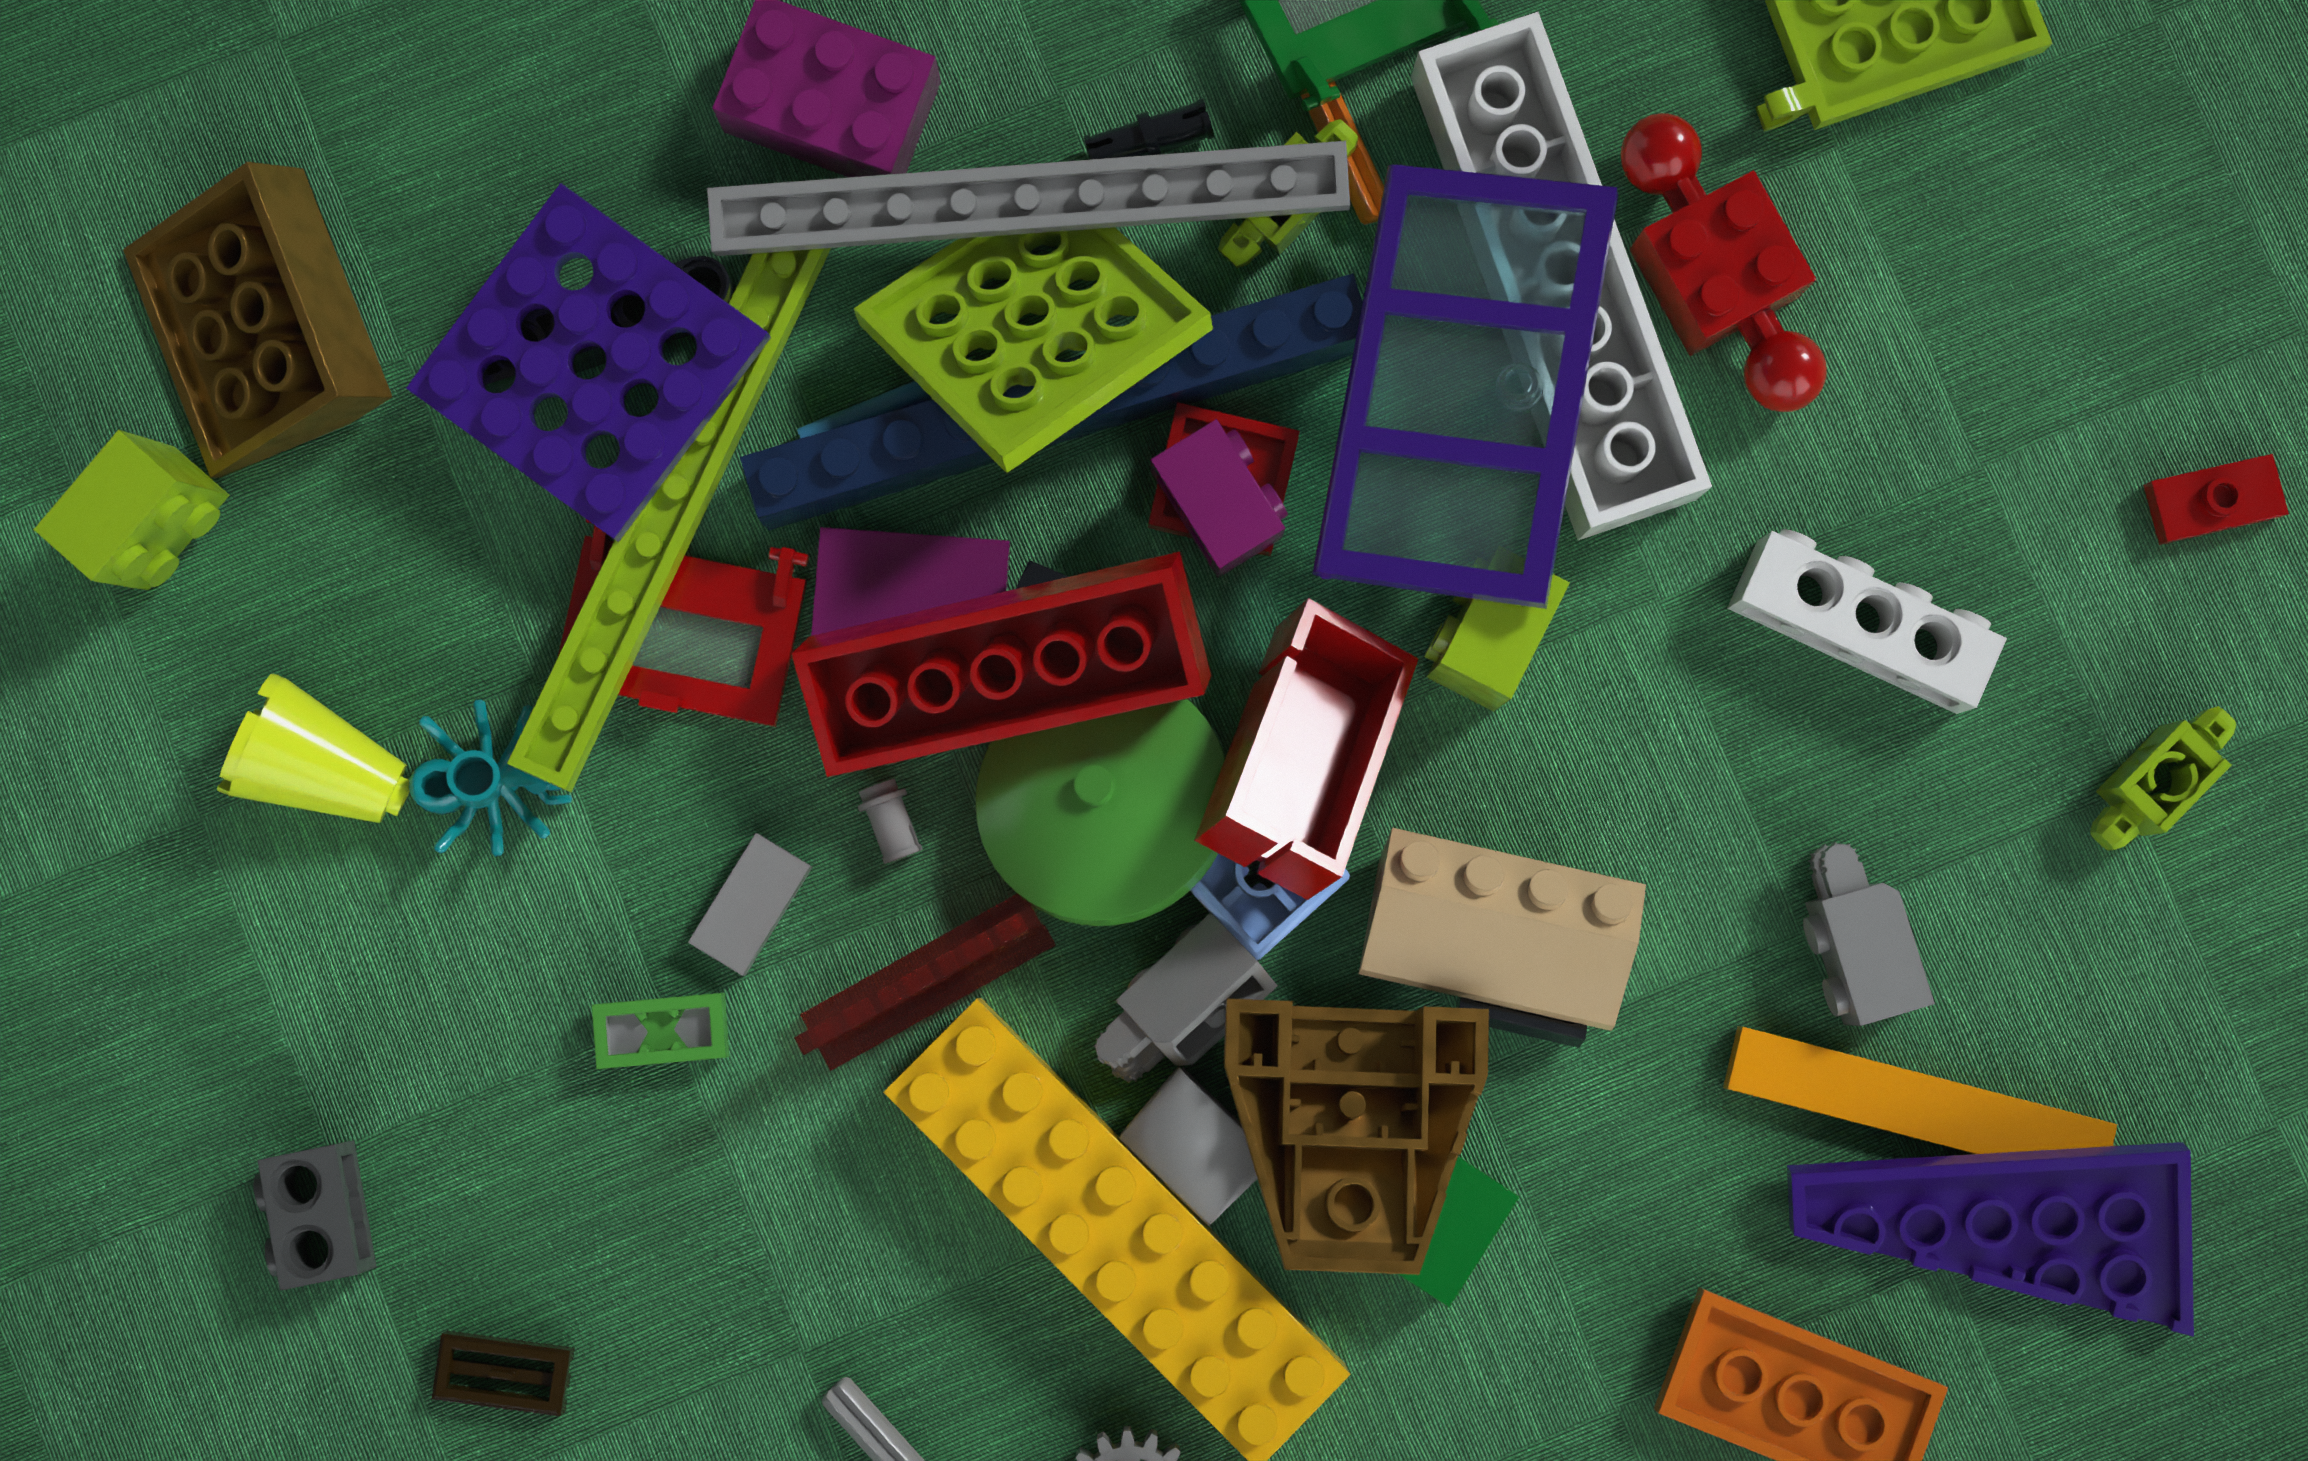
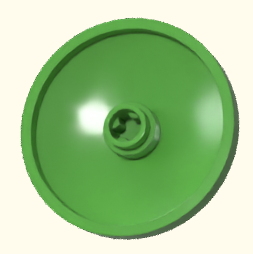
M1188 699L992 741L982 761L976 788L975 809L981 841L994 868L1004 881L1022 899L1052 917L1066 922L1089 926H1114L1147 918L1164 910L1187 894L1203 878L1218 855L1217 852L1199 844L1194 839L1226 755L1206 718Z

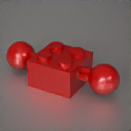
M1668 113L1653 114L1639 120L1631 127L1623 140L1620 153L1622 169L1627 179L1637 189L1652 195H1662L1672 214L1644 228L1629 250L1689 356H1692L1729 335L1740 331L1751 350L1744 365V380L1752 398L1764 408L1776 412H1793L1806 407L1817 398L1824 387L1827 375L1826 360L1822 350L1811 338L1799 332L1784 331L1774 311L1797 300L1817 279L1756 172L1753 170L1706 195L1696 177L1702 160V146L1700 138L1692 125L1683 118Z

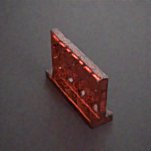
M1015 894L801 1013L800 1016L808 1030L794 1037L803 1055L820 1051L827 1066L832 1071L1057 945L1038 910L1018 894Z

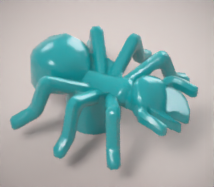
M482 699L475 700L473 703L480 751H464L429 716H423L419 720L420 726L454 759L451 762L444 759H432L418 766L409 779L411 796L425 811L439 815L453 813L463 806L465 807L455 824L447 828L434 845L435 851L440 854L446 852L453 841L465 833L478 809L487 807L490 823L491 853L495 857L502 856L504 848L503 826L498 800L500 795L540 838L545 839L550 835L549 828L529 810L515 793L519 787H525L528 792L538 795L546 805L572 803L571 795L550 796L546 790L560 791L562 789L507 764L534 707L530 705L523 707L516 723L514 735L498 764L493 759L491 729L486 703Z

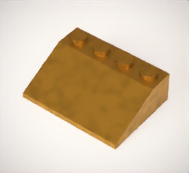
M246 162L123 249L210 478H220L347 426L392 398L391 391L303 168Z

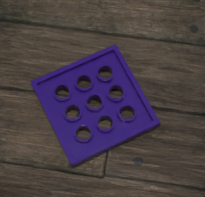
M560 183L406 389L619 543L771 337L759 325ZM576 258L590 261L593 266V276L585 287L579 290H568L562 287L560 272L568 261ZM628 295L641 298L644 301L645 312L638 324L628 328L613 324L611 310L618 299ZM537 309L552 312L554 328L546 339L532 342L523 337L521 326L527 314ZM682 332L694 336L697 342V350L689 362L683 365H672L664 360L662 353L663 345L671 335ZM590 346L603 349L606 354V366L602 373L592 379L577 377L573 370V360L576 354L581 349ZM499 360L512 362L516 371L513 385L502 393L488 392L483 384V375L486 368ZM650 384L658 392L656 408L646 416L635 417L629 415L624 406L627 392L635 385ZM556 397L563 399L568 408V415L564 424L552 431L539 429L534 417L537 406L548 398ZM611 435L618 440L620 446L617 460L607 468L598 469L591 467L586 458V450L589 443L597 436Z

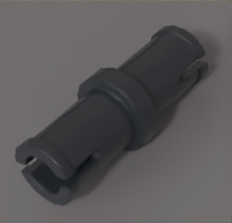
M1203 98L1195 103L1151 117L1148 111L1136 115V122L1092 136H1084L1090 160L1160 155L1161 153L1207 138L1208 140L1215 138Z

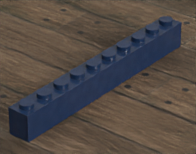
M1354 273L1212 315V331L1045 447L1175 409L1177 402L1187 405L1353 355L1363 303ZM1084 354L1069 359H1065L1060 362H1072L1079 359ZM1016 384L1008 388L1003 396L1020 398L1030 393L1034 386ZM933 399L740 457L757 517L768 531L995 463Z

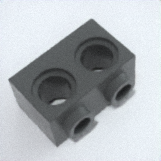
M355 1140L257 1160L259 1173L254 1177V1196L258 1208L267 1214L270 1238H267L265 1242V1260L270 1274L278 1278L280 1291L354 1276L377 1267ZM302 1166L310 1169L317 1180V1190L310 1201L298 1194L294 1184L295 1175ZM311 1231L321 1234L327 1241L328 1256L323 1265L315 1263L307 1255L305 1244Z

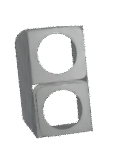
M1177 1066L1119 1136L1120 1141L1157 1177L1163 1180V1183L1208 1226L1257 1180L1241 1122L1184 1067L1181 1069L1180 1066Z

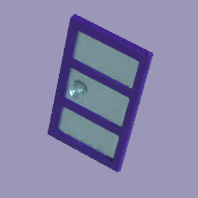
M1395 164L1388 166L1315 555L1313 575L1324 580L1337 579L1547 609L1618 199L1617 187Z

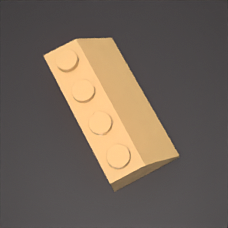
M1392 828L1379 858L1359 974L1612 1031L1616 1024L1639 944L1646 884Z

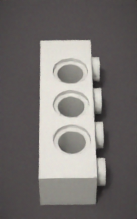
M1782 529L1780 533L1771 531L1757 541L1727 609L1953 713L1958 714L1977 708L2007 640L2006 637L1989 630L1991 623L1987 619L1967 610L1955 609L1951 613L1931 604L1933 596L1914 585L1899 582L1894 587L1872 577L1875 570L1868 564L1855 558L1839 556L1835 560L1815 550L1817 544L1814 540L1801 533ZM1800 576L1811 577L1820 585L1822 600L1819 606L1809 605L1799 596L1797 583ZM1859 602L1870 604L1878 612L1880 624L1876 633L1868 632L1859 625L1856 619V608ZM1918 629L1930 632L1937 642V653L1933 660L1923 657L1915 647L1914 639Z

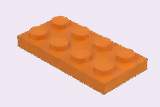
M1698 1287L1654 1410L1661 1415L1776 1461H1922L1948 1387Z

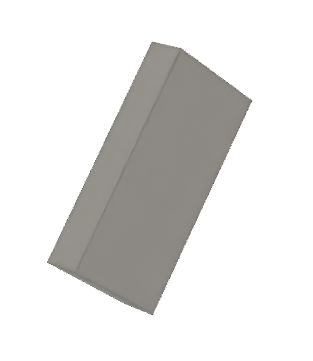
M755 833L688 943L738 974L746 976L813 866L762 835Z

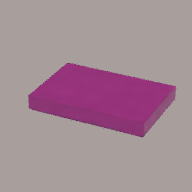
M820 527L811 636L1005 592L1008 585L1010 541Z

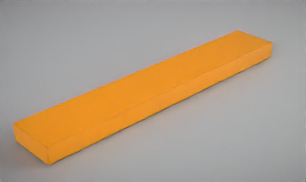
M1737 1026L1723 1085L1724 1089L1973 1154L2113 1146L2118 1125L1743 1026Z

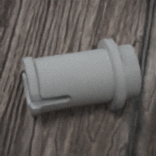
M891 779L859 791L863 803L857 806L859 812L866 811L883 855L882 860L884 864L923 850L922 845L918 842L902 799L903 796L907 795L905 788L899 790L895 779Z

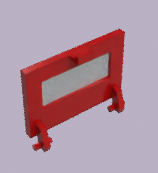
M595 525L593 537H584L558 656L614 542L610 541V536ZM771 547L769 559L778 561L776 574L684 556L618 696L639 700L638 705L672 713H678V708L776 727L807 587L805 579L792 577L795 564L807 566L809 554L796 552L795 549L786 547L781 549Z

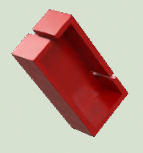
M1310 598L1304 601L1275 628L1258 672L1263 677L1253 685L1194 841L1243 867H1247L1255 860L1261 862L1257 874L1306 900H1309L1342 878L1419 658Z

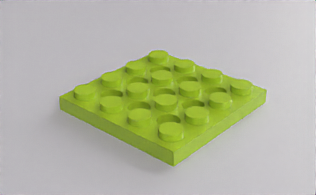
M1116 227L960 238L854 308L859 325L1006 473L1213 330L1210 312ZM1042 244L1051 247L1059 246L1054 252L1047 255H1034L1031 253L1034 248ZM991 278L1009 280L1005 285L997 289L987 290L980 288L985 281ZM1078 279L1085 281L1097 280L1095 285L1086 290L1076 291L1068 288L1071 283ZM941 312L958 314L952 321L945 324L929 323L935 315ZM1029 313L1047 315L1041 322L1034 325L1026 326L1017 323L1021 317ZM1117 314L1137 316L1134 321L1125 326L1114 327L1106 324L1111 317ZM977 348L996 349L990 357L984 360L971 361L966 359V356ZM1067 349L1086 351L1082 357L1072 362L1055 360L1059 353ZM1016 384L1034 386L1030 393L1020 398L1003 396L1008 388Z

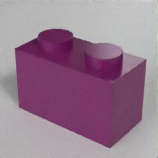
M1216 419L1152 458L1150 472L1212 571L1219 578L1281 540L1285 532V526L1281 520L1286 518L1288 513L1273 487L1267 483L1260 488L1247 468L1254 460L1238 432L1233 429L1226 434Z

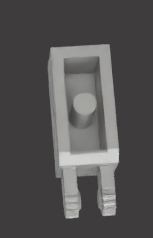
M1836 842L1831 843V846L1823 844L1814 853H1810L1811 860H1808L1811 865L1809 869L1813 870L1811 877L1818 899L1805 902L1809 917L1803 919V927L1811 950L1816 955L1821 953L1829 978L1823 980L1822 987L1831 1013L1835 1017L1841 1016L1843 1025L1863 1026L1934 1005L1935 1002L1900 892L1885 883L1869 884L1863 864L1858 861L1860 855L1856 854V848L1850 847L1851 844H1837Z
M1210 912L1199 924H1194L1184 930L1177 938L1175 946L1152 967L1139 972L1131 980L1127 990L1115 1000L1123 1008L1124 1012L1106 1027L1105 1033H1100L1101 1036L1096 1038L1097 1043L1094 1047L1098 1055L1097 1059L1102 1064L1106 1063L1111 1066L1112 1074L1116 1078L1120 1077L1128 1083L1132 1080L1136 1082L1139 1077L1142 1078L1144 1072L1148 1073L1165 1056L1175 1066L1193 1065L1225 1036L1227 998L1263 1000L1277 987V984L1260 963Z

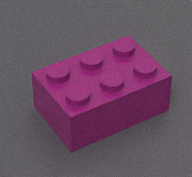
M754 0L712 109L724 133L846 177L907 173L941 84L936 56L780 0Z

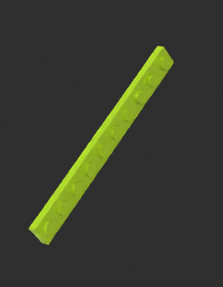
M831 248L752 254L729 305L767 331L771 338L619 543L614 540L507 762L508 765L570 793L572 792Z

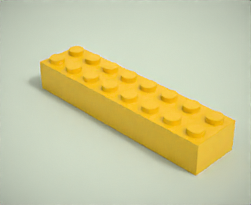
M977 998L883 1092L1248 1461H1267L1351 1375L1345 1363L1205 1222L1163 1183V1180L1157 1177L1120 1141L1119 1136L982 998Z

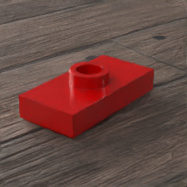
M2273 454L2162 478L2143 485L2159 545L2273 520L2289 514Z

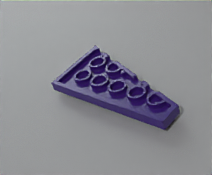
M2183 1142L1787 1165L1789 1227L1794 1236L1868 1255L1876 1252L1908 1260L1913 1266L1936 1272L1938 1268L1967 1275L1971 1281L2070 1306L2073 1303L2106 1310L2113 1317L2133 1322L2141 1319L2168 1326L2173 1332L2194 1337L2191 1150Z

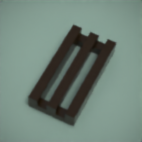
M447 1330L441 1333L431 1399L561 1416L566 1411L567 1399H565L566 1388L570 1384L571 1373H569L570 1362L573 1361L575 1347ZM454 1349L555 1362L554 1370L549 1371L453 1358ZM454 1373L551 1386L550 1397L449 1384L450 1375Z

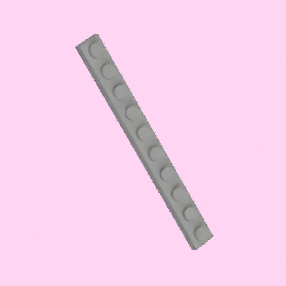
M1346 141L707 188L711 252L716 256L1350 210Z

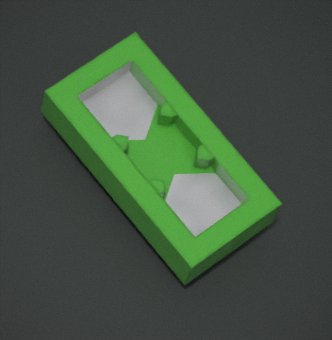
M725 993L592 1004L596 1069L730 1057Z

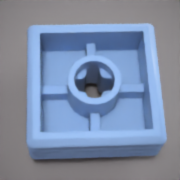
M1218 853L1209 870L1190 891L1208 912H1211L1256 960H1259L1347 882L1350 874L1345 869L1342 878L1309 900H1306L1276 883L1269 889L1261 883L1251 888L1243 879L1249 872L1248 867H1243Z

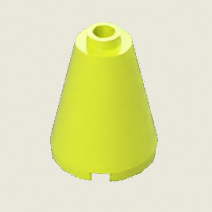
M274 673L270 674L257 693L267 698L262 710L256 708L253 713L247 711L221 769L219 777L224 780L217 786V791L232 797L380 823L386 812L398 816L410 792L409 779L403 777L407 765L288 679Z

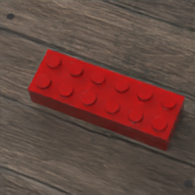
M1180 552L812 635L791 653L827 777L1204 695L1211 677Z

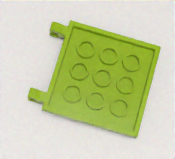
M1765 0L1797 85L1765 95V103L1757 106L1755 109L1764 131L1783 126L1807 113L1814 130L2043 53L2053 43L2036 0Z

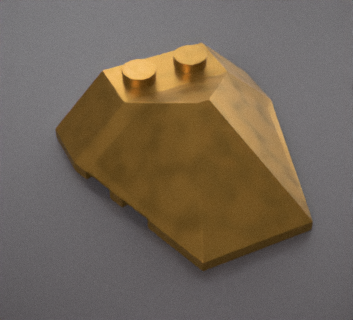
M1227 998L1224 1068L1284 1270L1419 1275L1447 1195L1446 1190L1453 1169L1468 1135L1466 1132L1473 1111L1488 1077L1489 1009L1423 1006L1417 1011L1306 1007L1292 1006L1293 1001Z

